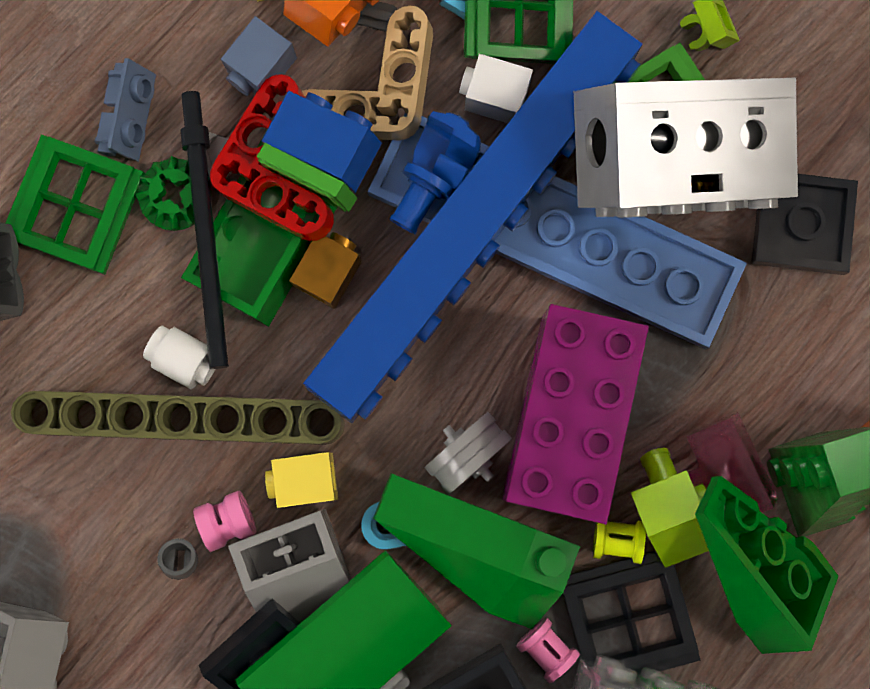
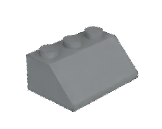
M0 602V689H57L56 676L61 655L65 652L68 644L67 628L69 622L46 611Z

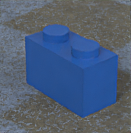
M288 90L262 142L344 182L351 191L356 193L382 144L370 130L373 124L353 111L348 110L345 116L332 111L333 105L316 94L308 92L304 98Z

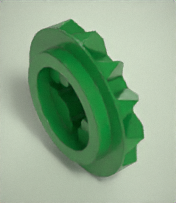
M171 156L167 160L153 162L152 167L144 175L140 176L141 183L136 193L142 214L152 224L165 230L177 231L195 225L188 160ZM165 179L172 182L176 187L185 185V188L180 192L184 208L181 209L177 203L175 204L170 199L162 201V197L167 194L164 187L166 185L164 183Z

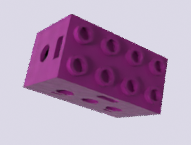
M554 304L549 305L540 322L502 500L607 525L649 326Z

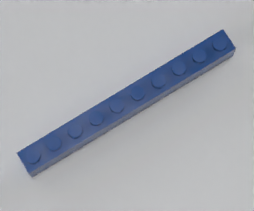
M595 12L304 381L303 384L307 390L351 424L358 416L364 420L370 416L383 398V396L377 393L388 377L396 381L402 375L413 359L407 354L418 339L424 343L429 340L442 322L436 316L447 301L455 305L471 285V282L466 279L467 275L476 264L484 268L500 247L495 242V239L505 227L513 231L529 210L523 203L533 191L541 195L557 174V171L552 166L563 154L569 159L576 151L573 91L613 83H628L641 65L635 60L642 46L640 41L600 12Z

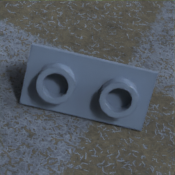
M125 58L124 63H115L114 70H109L108 72L109 79L104 104L115 107L114 113H101L98 133L94 142L99 145L97 151L99 154L115 157L116 153L135 162H139L142 144L145 140L150 103L154 95L156 74L131 59Z

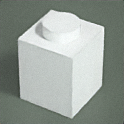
M479 54L475 68L466 67L459 90L460 94L466 95L465 111L509 123L525 102L533 69Z

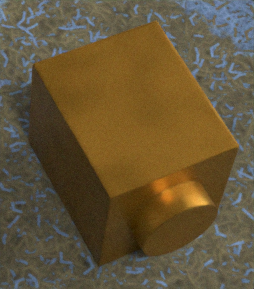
M332 232L329 238L324 237L320 240L312 241L289 281L296 289L335 310L362 262L359 254L354 252L357 245L335 232Z

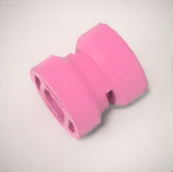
M241 491L226 495L223 502L219 504L206 503L194 508L193 513L197 529L204 545L210 552L225 547L227 541L235 537L242 540L256 534L252 513Z

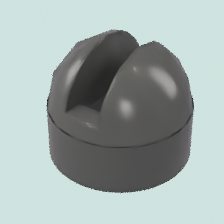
M177 538L167 541L160 548L157 561L160 569L167 577L181 580L188 578L195 572L198 564V555L190 542ZM178 551H185L183 569L177 571Z

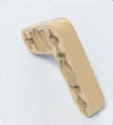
M410 5L399 8L390 17L386 32L378 91L308 89L302 90L304 96L306 97L307 93L311 92L322 97L333 105L332 111L344 115V112L352 105L364 106V118L373 124L370 130L379 140H404L413 136L419 129L422 119L433 40V28L426 14L419 7ZM416 22L419 29L412 30L410 45L413 50L407 49V39L402 31L409 30L410 24ZM411 63L416 66V72L411 80L403 83L393 80L394 71L401 64ZM375 107L378 108L383 116H377ZM398 108H403L407 117H400L398 124L394 125L387 116H395L398 113Z

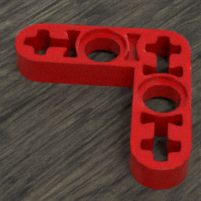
M283 74L273 75L262 83L212 165L210 180L213 187L228 200L301 239L317 241L326 237L332 229L334 215L331 208L317 194L266 169L257 158L263 145L258 148H251L247 145V138L254 129L260 127L269 128L272 121L263 113L266 112L271 118L273 115H276L283 102L279 101L277 104L274 102L273 99L277 94L284 96L289 90L305 98L302 90L291 77ZM239 172L251 183L249 190L236 181L228 182L226 180L228 173L237 174ZM272 186L281 187L283 196L278 205L272 208L262 207V193ZM294 204L307 213L315 211L320 216L319 220L316 223L310 221L305 223L292 211Z

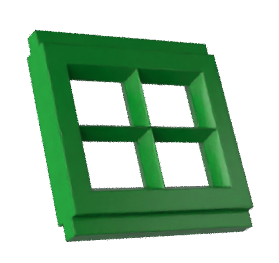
M465 0L464 57L478 59L479 54H483L503 61L555 64L573 42V0H548V2ZM491 7L515 9L514 44L490 42ZM524 10L548 11L547 46L523 44Z
M41 135L5 224H11L18 244L105 275L135 201L136 193L139 190L140 176L145 173L124 163L52 137ZM60 159L83 167L71 199L48 191ZM91 171L115 178L103 210L79 202ZM44 199L67 207L55 239L31 231ZM75 211L99 219L87 251L63 243Z

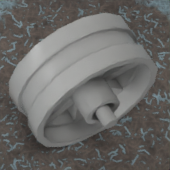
M489 412L485 413L465 431L461 427L455 432L448 425L443 430L448 437L444 442L446 448L424 467L431 476H435L442 484L440 485L441 488L448 495L471 475L474 479L481 475L486 481L494 476L488 469L493 464L490 458L512 438L505 430L502 431L495 423V418Z

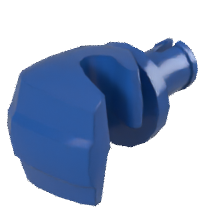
M433 111L428 116L426 126L414 149L412 163L408 162L402 171L409 178L408 182L411 185L389 219L412 234H416L418 231L417 228L435 198L448 200L472 170L480 156V136L470 128L469 122L463 117L450 112L441 113Z

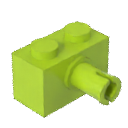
M656 448L645 453L640 458L651 485L633 491L631 495L647 536L666 568L709 551L695 515L706 488L703 483L694 487L687 470L677 473L667 448Z

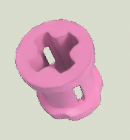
M546 617L539 621L533 629H530L517 643L516 647L521 653L527 651L545 671L544 678L547 682L552 683L576 662L580 653L575 648L569 649L551 629L552 622Z

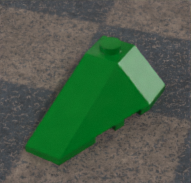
M390 473L373 517L374 520L486 612L533 629L564 593L581 547L555 535Z
M722 476L712 477L695 515L735 621L761 654L812 651L836 585L838 574L811 540L805 536L795 537L786 530L787 523L779 517L769 518L760 512L758 503Z

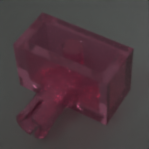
M738 412L701 427L687 436L698 461V468L688 471L694 487L703 483L707 489L712 477L722 476L758 503L760 512L763 513L775 507L779 498Z

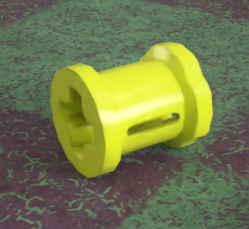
M638 520L635 525L607 521L606 525L596 522L593 539V558L601 559L604 554L632 558L633 563L642 564L646 542V531L642 521Z

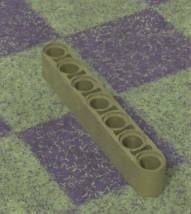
M30 391L18 396L11 409L12 421L16 428L24 433L47 436L326 445L338 440L343 434L345 427L344 417L320 400ZM43 401L47 406L48 415L44 423L37 426L32 419V412L36 404ZM91 403L95 408L96 416L93 423L84 428L78 419L79 410L83 405ZM138 404L143 411V420L137 428L131 430L125 423V413L130 406ZM184 405L191 414L190 424L186 429L177 431L171 424V415L176 408ZM233 407L238 413V425L233 431L224 433L218 427V415L223 409ZM279 408L286 415V426L282 432L271 435L264 428V417L270 410ZM327 410L334 417V427L326 436L318 437L312 432L310 421L316 412Z

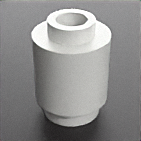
M160 326L149 339L143 353V358L151 362V368L190 390L198 383L203 386L206 385L215 372V369L209 368L207 344L176 327L168 329Z

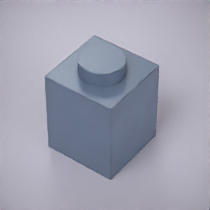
M255 16L223 55L221 61L229 74L226 80L239 92L248 96L251 92L256 94L267 78L278 74L284 75L295 62L297 56L290 41Z

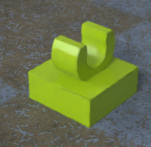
M696 0L692 3L697 14H689L680 21L681 28L686 30L696 25H700L702 28L700 38L688 44L692 50L703 51L710 47V45L725 49L740 41L723 0Z

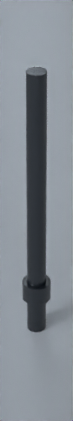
M186 91L181 94L185 127L180 130L182 149L187 151L209 368L222 369L229 367L206 155V150L210 148L208 127L203 126L200 93L197 91Z

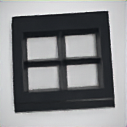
M656 551L644 554L642 564L633 563L632 558H627L570 574L563 596L589 689H597L701 661L675 565L665 568ZM660 578L666 604L632 613L625 587ZM616 590L623 615L589 624L582 599ZM670 613L676 639L642 647L635 622ZM626 624L633 650L598 659L592 633Z

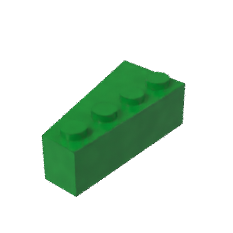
M870 427L819 432L768 449L771 460L767 461L770 478L775 487L782 488L798 537L809 536L852 522L856 519L855 515L866 510L865 505L870 504Z

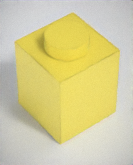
M326 452L271 460L272 470L265 472L267 495L269 499L276 498L277 508L338 500L333 453Z

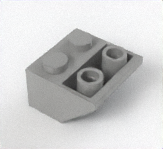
M326 509L228 545L243 590L256 612L273 598L298 621L304 620L351 580Z

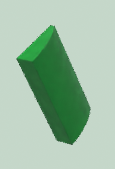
M262 139L258 144L257 148L264 145ZM240 175L237 182L249 190L251 183ZM272 186L266 189L261 196L262 207L272 208L278 205L283 196L282 188ZM226 199L214 220L222 302L269 327L293 286L289 280L312 241L301 239ZM327 203L334 214L337 208ZM294 204L292 211L305 223L308 221L316 223L319 220L320 216L315 211L307 213ZM196 251L181 278L201 289L198 252Z
M385 550L235 679L240 689H380L452 625L438 605Z

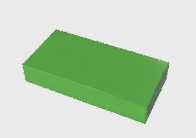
M264 143L257 155L258 161L266 169L317 194L326 203L343 212H350L357 200V197L344 182L267 143Z

